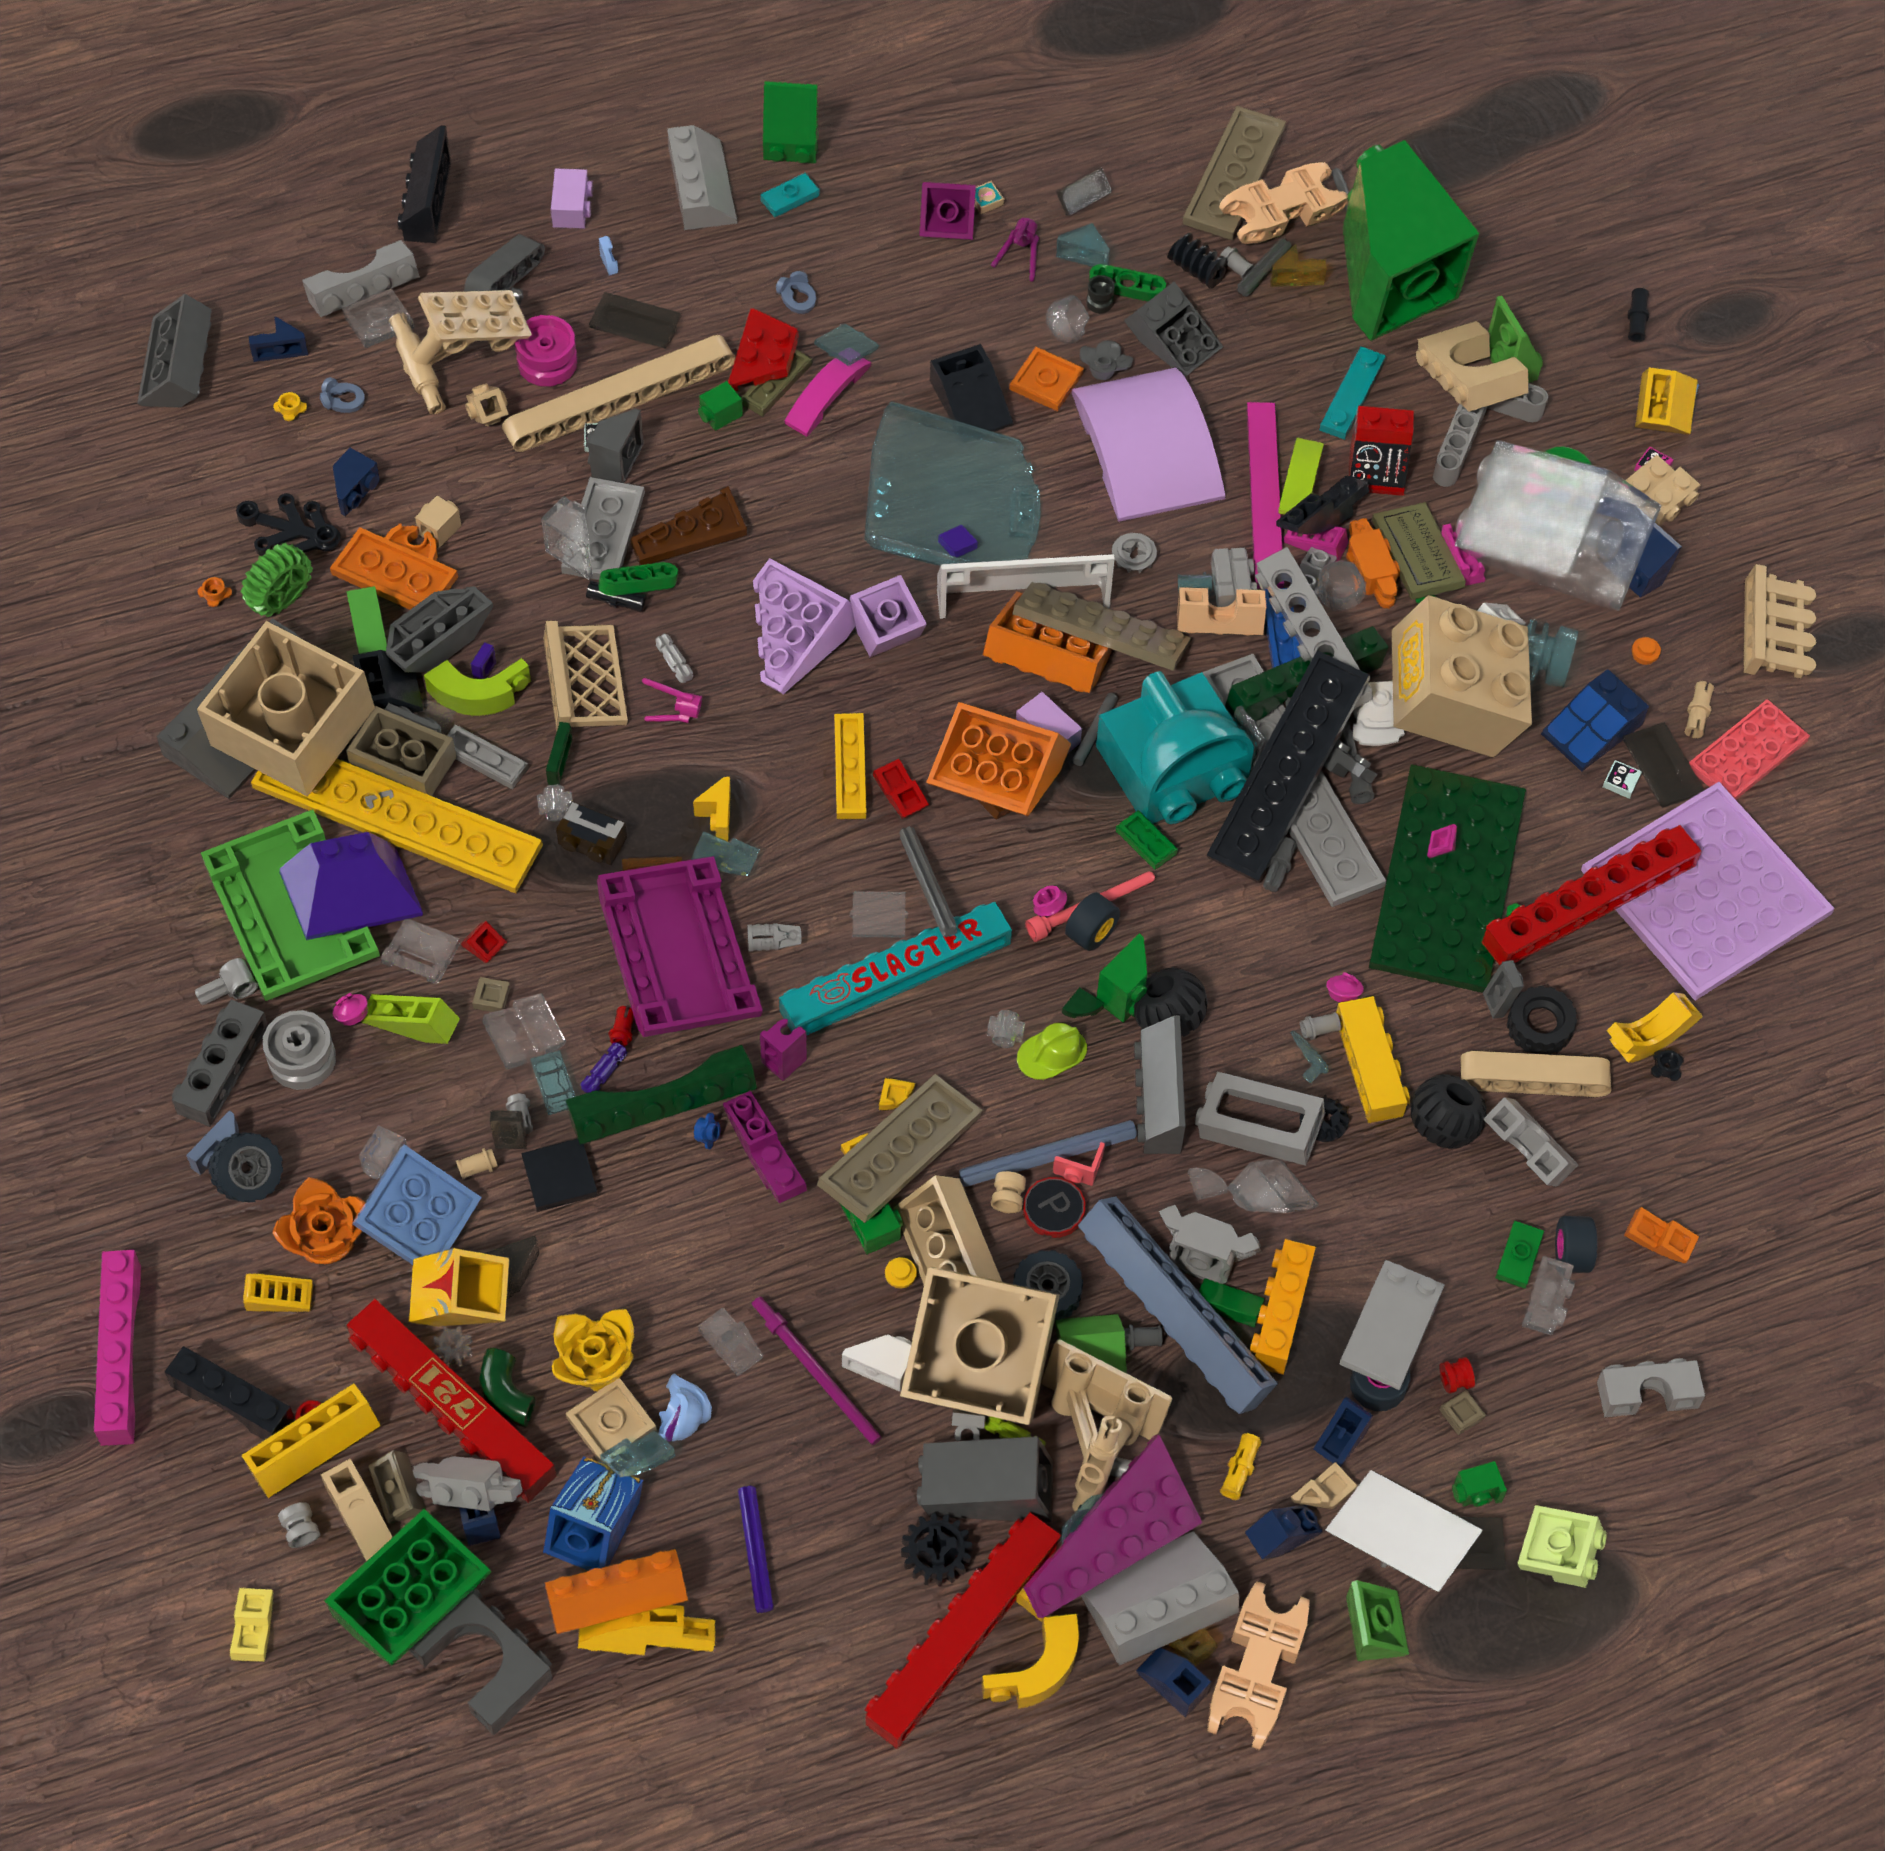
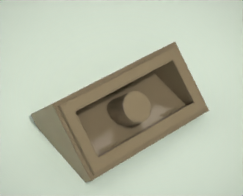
M392 1450L368 1465L387 1524L417 1515L423 1509L426 1510L422 1496L417 1494V1481L413 1475V1470L406 1453Z

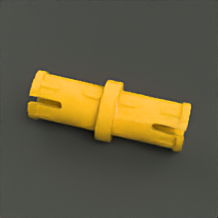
M1249 1433L1242 1434L1235 1456L1231 1457L1228 1462L1229 1471L1220 1489L1223 1496L1232 1500L1240 1498L1247 1477L1253 1473V1461L1262 1443L1257 1436Z

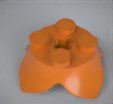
M308 1177L294 1195L292 1213L284 1215L277 1220L273 1228V1235L286 1250L305 1257L311 1263L331 1264L337 1262L352 1251L355 1240L362 1233L352 1223L366 1202L355 1196L341 1198L327 1182ZM327 1225V1230L320 1231V1226Z

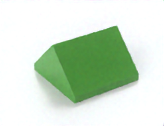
M1118 1314L1055 1320L1057 1340L1060 1339L1127 1374L1125 1331Z
M1359 1580L1351 1582L1346 1600L1357 1661L1409 1655L1397 1590Z

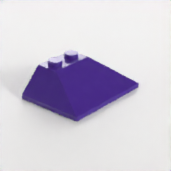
M370 832L310 843L279 869L306 940L358 930L366 926L372 927L423 916L422 908L395 845Z

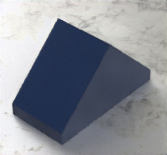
M1345 1397L1313 1450L1333 1464L1336 1462L1339 1467H1342L1367 1434L1373 1415Z
M459 1507L468 1546L501 1538L494 1507L491 1511Z

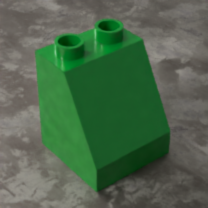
M1405 140L1386 149L1382 145H1375L1367 149L1356 162V167L1358 168L1354 186L1347 196L1349 205L1343 224V236L1352 318L1370 341L1458 299L1479 236L1477 229Z

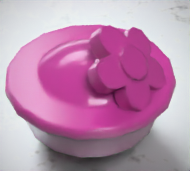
M1053 885L1042 888L1033 899L1035 914L1040 917H1049L1062 911L1068 899L1067 893Z
M1343 972L1342 975L1331 977L1327 981L1326 987L1330 997L1340 1003L1356 1000L1364 991L1362 983L1355 976Z
M348 993L335 1003L336 1006L333 1009L332 1015L335 1020L343 1025H355L362 1021L368 1013L367 998L362 994L352 995V993Z

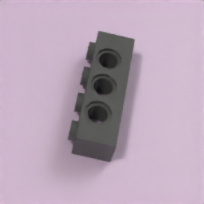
M232 999L226 1009H221L217 1016L215 1028L212 1033H208L202 1042L201 1052L197 1058L191 1060L182 1084L179 1083L173 1091L172 1101L178 1115L211 1127L266 1031L268 1023L263 1011ZM238 1034V1036L233 1039H227V1037H229L230 1035ZM218 1059H223L219 1064H212ZM204 1084H208V1085H209V1086H208L207 1088H205V1089H202V1090H199V1089H198V1087H200L201 1085H204Z

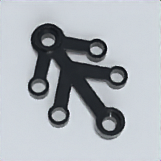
M288 493L280 495L277 501L279 509L286 513L289 521L260 513L258 505L253 501H243L236 508L237 517L241 524L247 527L259 524L282 531L268 537H259L255 540V550L260 556H263L267 549L272 550L277 544L280 545L299 537L306 538L307 540L293 546L298 547L304 553L316 548L321 551H331L337 548L341 542L340 532L333 525L325 523L321 515L320 505L315 501H309L303 507L305 517L308 520H312L315 529L304 525L296 509L294 497ZM287 501H288V502H291V503H289V504H287V505H284V504H283L284 502H287ZM311 509H316L315 512H308ZM261 545H267L265 548H260Z

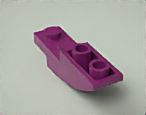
M746 1092L723 1103L725 1112L747 1156L766 1189L771 1190L778 1203L780 1204L807 1191L805 1181L779 1142L776 1130L752 1092Z

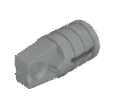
M777 923L747 925L749 952L756 950H779L801 944L800 926ZM773 936V938L753 939V937Z

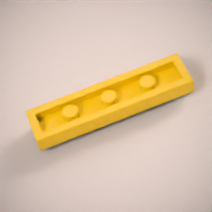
M864 713L834 714L837 819H866Z

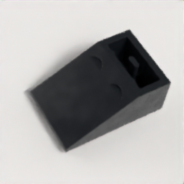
M981 344L930 360V382L962 442L1013 425L994 368Z

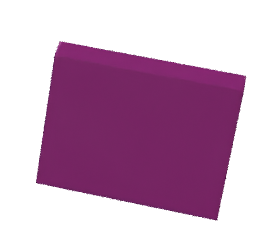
M922 182L919 236L973 240L976 185Z

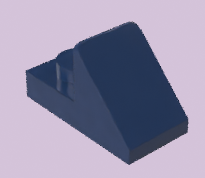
M275 317L276 333L249 336L253 362L308 355L304 333L278 317Z

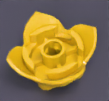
M627 1309L611 1310L605 1313L597 1322L581 1314L558 1316L553 1336L554 1344L559 1352V1358L555 1359L552 1363V1371L557 1379L573 1385L590 1387L593 1391L598 1392L621 1377L633 1360L631 1348L634 1339V1326Z

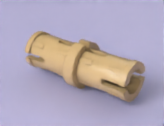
M1706 681L1696 683L1693 701L1688 705L1689 718L1684 731L1688 737L1691 735V730H1694L1692 738H1701L1703 736L1706 718L1711 713L1710 700L1714 686L1709 683L1707 690H1705Z

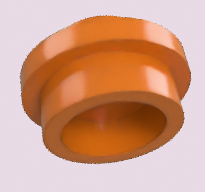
M1648 637L1637 639L1632 646L1634 659L1642 665H1649L1655 662L1661 653L1658 642Z

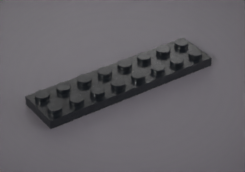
M1318 650L1316 651L1207 853L1209 859L1258 883L1261 882L1271 864L1272 857L1277 853L1369 682V674Z

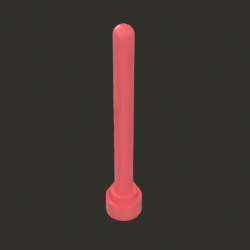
M1151 871L1145 872L1100 894L1109 901H1113L1152 883L1155 880V875ZM1078 904L1047 918L1037 915L1026 920V929L1034 942H1038L1046 938L1052 928L1068 921Z

